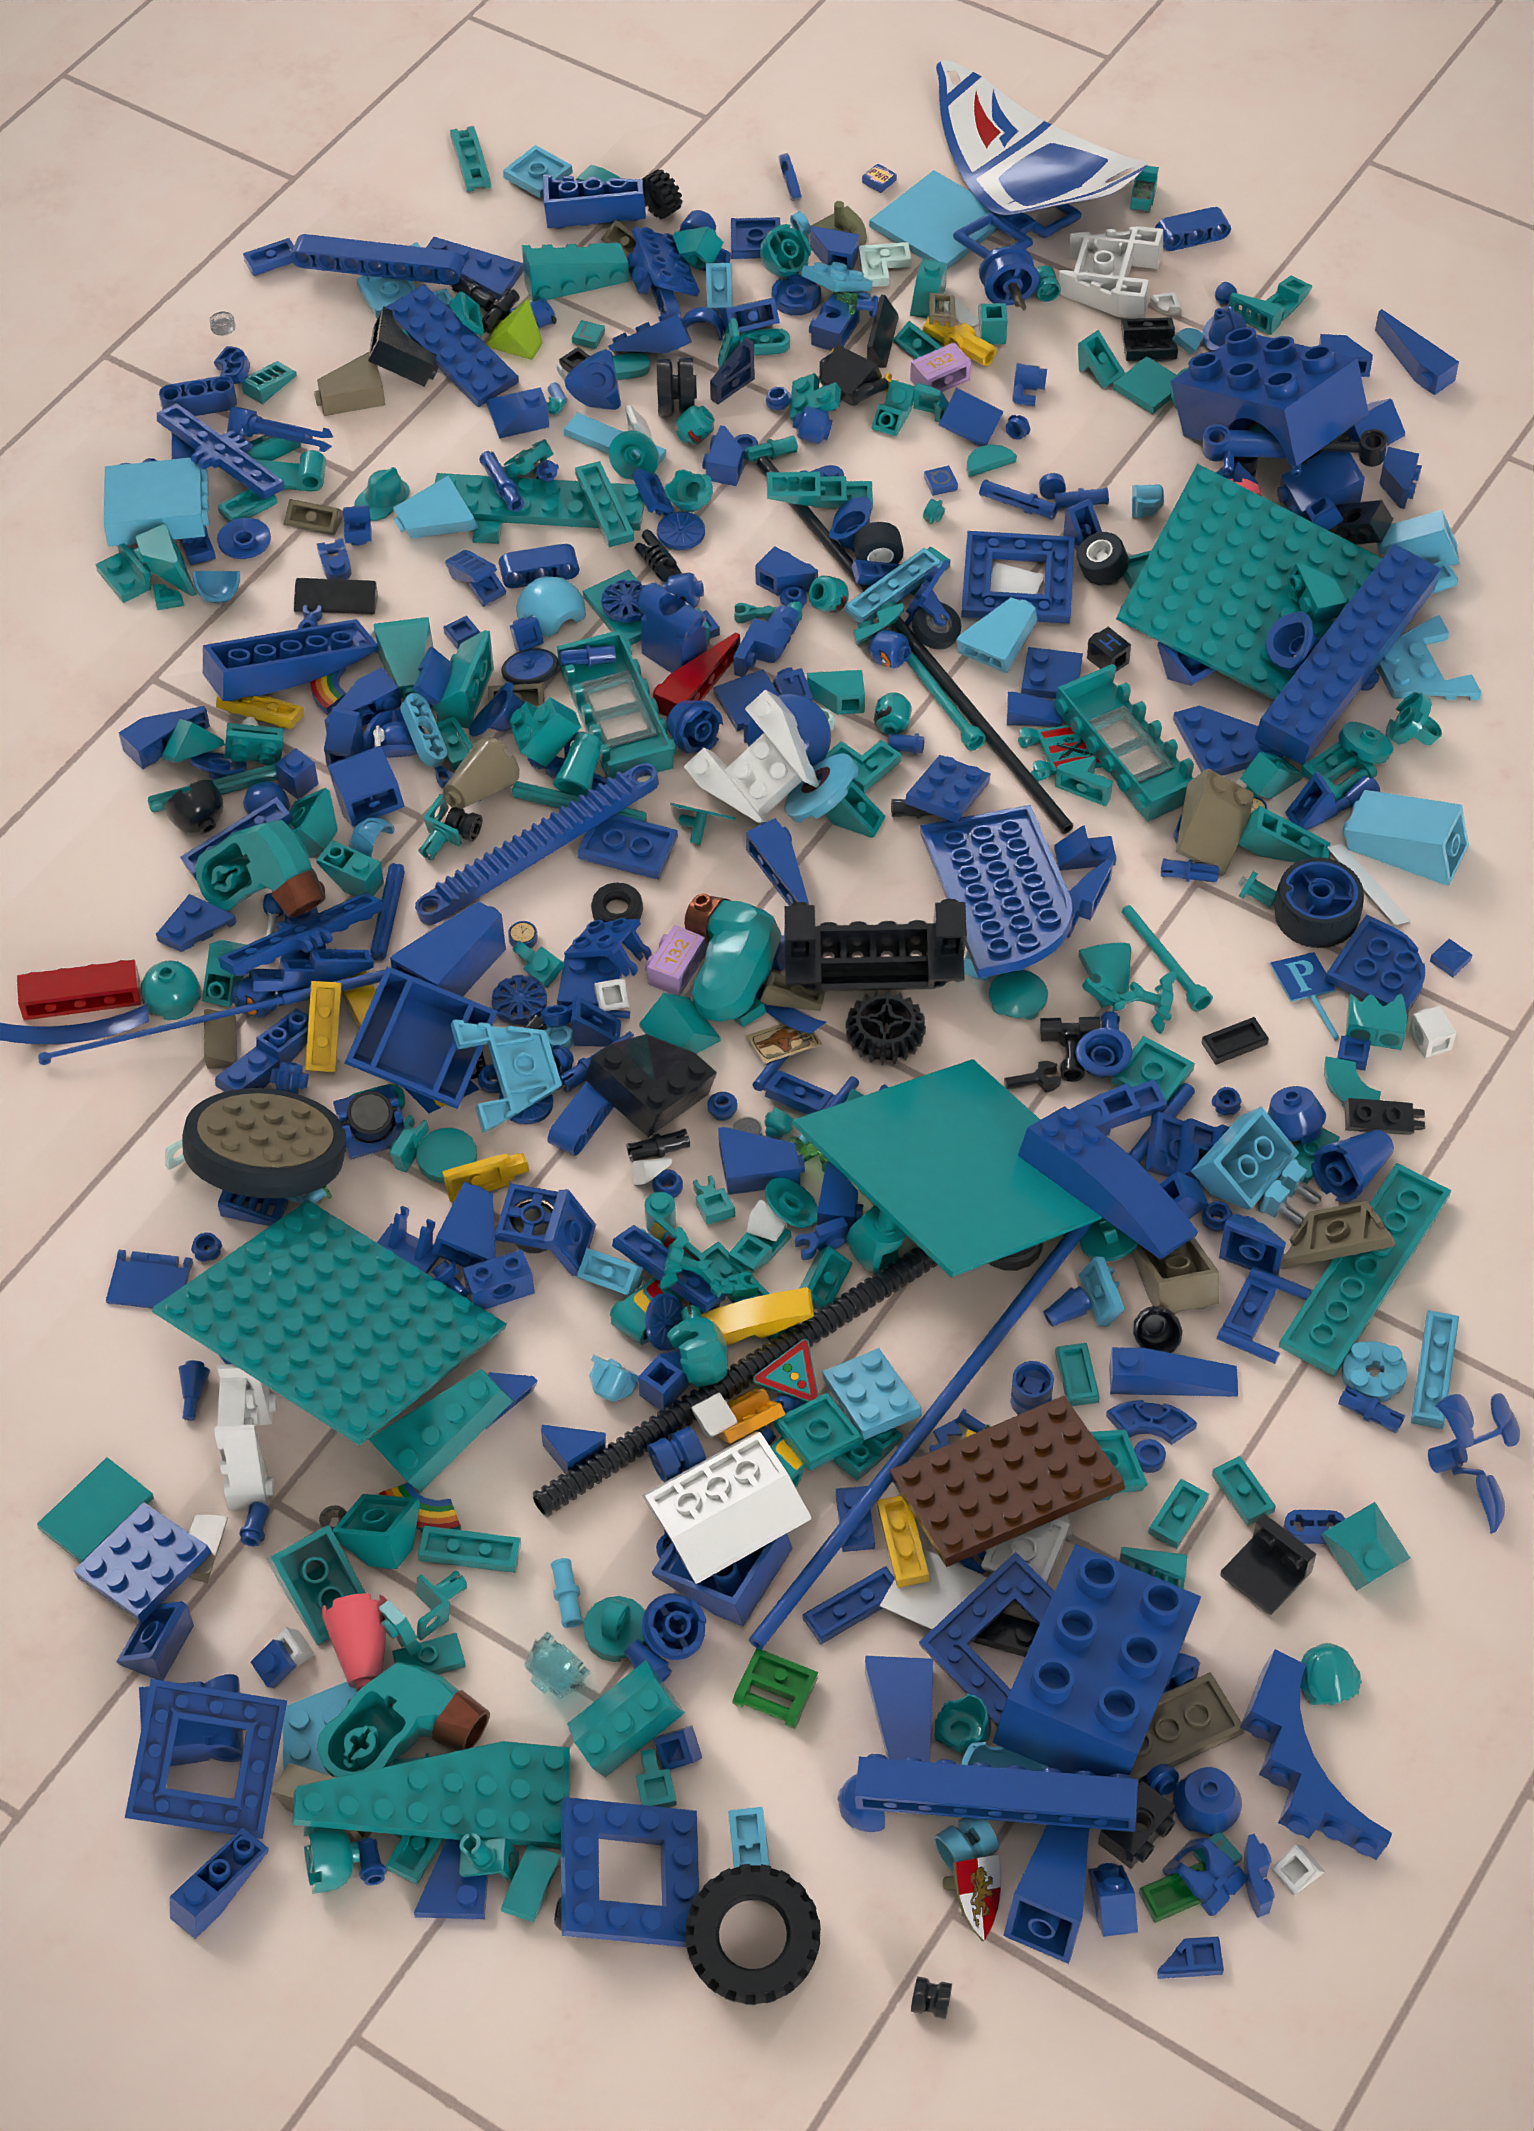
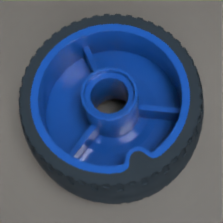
M1314 857L1294 863L1282 875L1275 895V919L1280 930L1292 941L1306 947L1329 948L1343 943L1354 933L1361 918L1364 903L1362 883L1351 868L1336 860Z

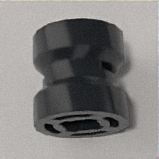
M452 807L447 814L444 824L456 829L463 839L473 842L480 833L483 819L481 815L474 812L468 814L465 813L463 808Z
M917 1976L911 2012L922 2014L927 2011L932 2012L935 2017L946 2019L952 1983L942 1981L939 1984L931 1983L928 1978Z

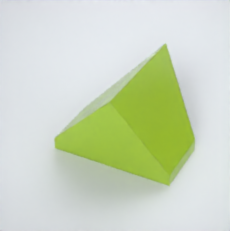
M528 298L495 327L485 343L489 348L530 360L534 358L543 342Z

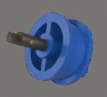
M1018 246L995 248L991 250L979 268V278L984 285L987 298L992 303H1006V306L1015 304L1016 307H1021L1023 311L1026 310L1024 301L1035 292L1039 284V274L1033 265L1030 253L1026 249Z

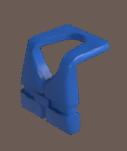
M1208 1838L1190 1840L1162 1870L1165 1875L1178 1873L1194 1897L1199 1898L1202 1902L1200 1905L1209 1916L1216 1915L1229 1901V1895H1235L1247 1882L1245 1872L1239 1866L1236 1867L1233 1864V1860ZM1203 1848L1206 1857L1205 1871H1195L1179 1861L1189 1852Z

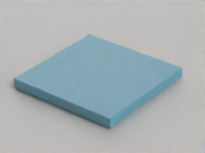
M933 170L869 220V227L896 243L908 242L909 249L914 254L923 259L947 263V269H949L971 251L953 238L954 232L994 212L987 209L971 191ZM996 214V215L999 216L1000 218L1006 216V215ZM989 224L969 235V237L980 244L997 231L998 228Z

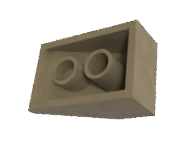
M1209 768L1187 784L1176 852L1197 863L1217 865L1219 867V875H1225L1250 818L1254 793Z
M1195 1238L1162 1259L1156 1257L1140 1244L1132 1252L1146 1293L1153 1306L1167 1308L1176 1314L1179 1311L1194 1308L1203 1309L1209 1305L1219 1304V1271Z

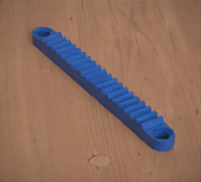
M643 763L634 766L623 774L617 772L614 779L607 778L605 785L599 783L595 791L592 789L588 790L587 796L579 795L577 802L571 800L567 808L564 806L560 807L559 813L551 812L549 819L543 817L539 825L532 824L531 830H522V834L519 837L514 835L510 843L505 840L501 848L494 847L492 854L486 852L482 860L476 858L472 866L466 864L464 871L456 870L454 877L446 876L444 883L438 881L433 890L421 896L415 903L419 920L428 925L444 920L651 793L659 785L656 768L651 764ZM643 775L651 776V778L645 782L637 781V779ZM430 905L438 906L433 912H424V909Z

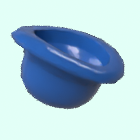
M1102 1027L1085 1034L1077 1043L1075 1053L1077 1061L1089 1074L1094 1077L1104 1078L1115 1076L1124 1071L1131 1061L1133 1051L1130 1040L1123 1032L1115 1028Z

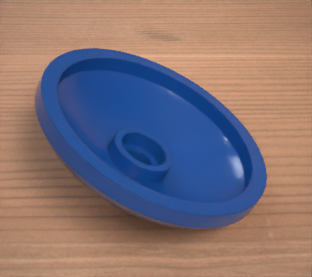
M795 694L778 695L794 715L798 725L796 727L800 738L804 741L810 765L815 766L826 758L831 744V729L825 713L816 703L806 697ZM753 718L749 722L747 731L748 747L764 733Z

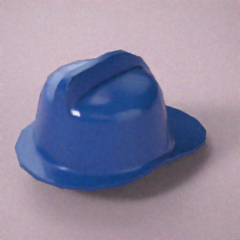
M864 496L856 497L843 504L835 514L829 537L832 540H838L842 547L850 548L854 553L853 537L860 528L870 524L869 518L872 510L870 499Z
M511 682L505 683L494 698L475 717L469 729V734L472 737L484 733L488 728L498 731L511 729L509 721L512 714L525 703L513 693L514 686Z

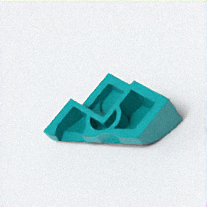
M1107 943L1079 950L1078 957L1092 982L1096 983L1092 976L1096 970H1099L1115 987L1118 994L1129 992L1131 946L1129 943ZM1097 1000L1101 1008L1110 1005L1105 1001L1100 1002Z

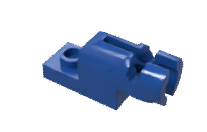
M780 605L775 608L773 614L766 622L753 619L734 655V675L739 677L745 676L749 668L755 666L756 660L775 663L781 657L799 623L797 621L799 617L797 610L789 606Z

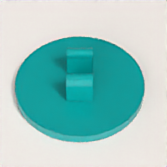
M1104 1218L1094 1222L1080 1240L1081 1249L1086 1256L1091 1259L1104 1257L1106 1262L1124 1258L1138 1246L1136 1241Z

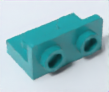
M123 543L118 546V554L97 563L96 568L97 572L119 599L125 603L151 590L150 578H152V574L146 563H140L135 550L132 547L128 548Z

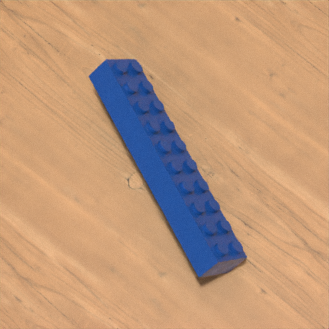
M1393 544L1261 717L1255 740L1304 765L1433 593L1442 568Z

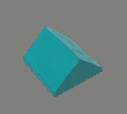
M663 993L639 1023V1027L645 1034L696 1054L721 1041V1037L707 1019L698 1014L690 997Z

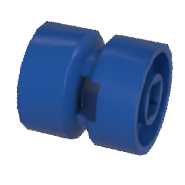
M1028 1361L1020 1364L1015 1369L1012 1379L1010 1403L1017 1415L1052 1401L1054 1376L1047 1365L1038 1361Z
M690 1426L673 1433L671 1440L664 1437L647 1446L654 1469L664 1483L681 1474L683 1469L688 1470L706 1460L703 1447Z

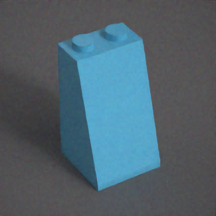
M1364 790L1359 801L1357 800L1353 806V813L1349 821L1346 820L1343 826V837H1346L1348 850L1444 885H1450L1469 846L1463 806L1455 803Z

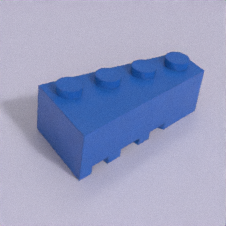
M543 175L547 228L560 229L566 226H588L598 223L611 224L615 220L619 222L646 219L642 179L610 178L608 182H602L598 177H588L586 181L574 180V176H563V180L552 179V175Z

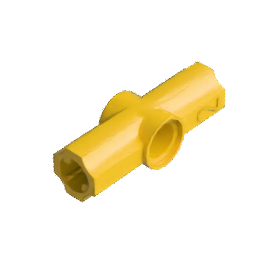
M928 316L923 325V332L942 342L944 347L955 343L967 357L986 367L993 362L997 354V347L976 336L975 330L967 323H961L959 326L955 324L954 327H949V322L945 321L944 326H940L939 321L935 320L934 325L929 324Z

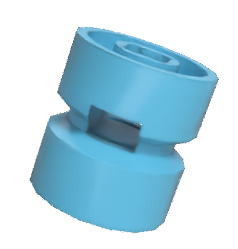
M962 1818L958 1821V1828L949 1826L934 1836V1842L939 1854L953 1873V1862L989 1856L999 1850L998 1839L992 1827L985 1819Z

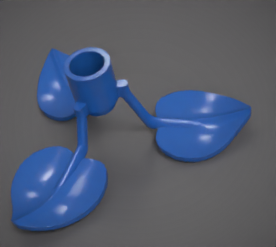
M1497 1393L1492 1396L1490 1404L1493 1419L1498 1427L1492 1432L1474 1438L1472 1430L1474 1418L1470 1406L1462 1395L1452 1394L1443 1398L1435 1407L1446 1417L1456 1439L1447 1444L1429 1448V1464L1435 1473L1452 1470L1453 1475L1469 1474L1477 1476V1490L1488 1519L1490 1534L1497 1531L1505 1513L1504 1498L1493 1475L1486 1476V1473L1479 1469L1462 1468L1463 1463H1466L1468 1460L1466 1448L1500 1434L1507 1447L1515 1446L1520 1439L1519 1425L1505 1396L1502 1393Z

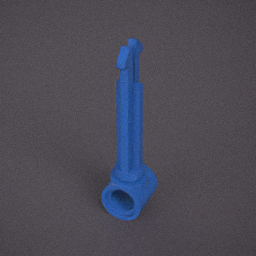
M234 406L230 408L227 432L234 430L238 435L246 437L262 434L319 446L320 452H326L332 447V445L324 441L312 439L313 436L333 438L334 436L328 428H323L322 432L263 419L254 410Z

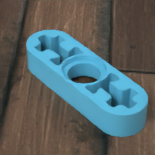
M411 693L401 704V713L420 760L429 767H438L447 756V748L427 700L420 694ZM418 726H423L424 728H426L429 731V734H424L423 732H421Z

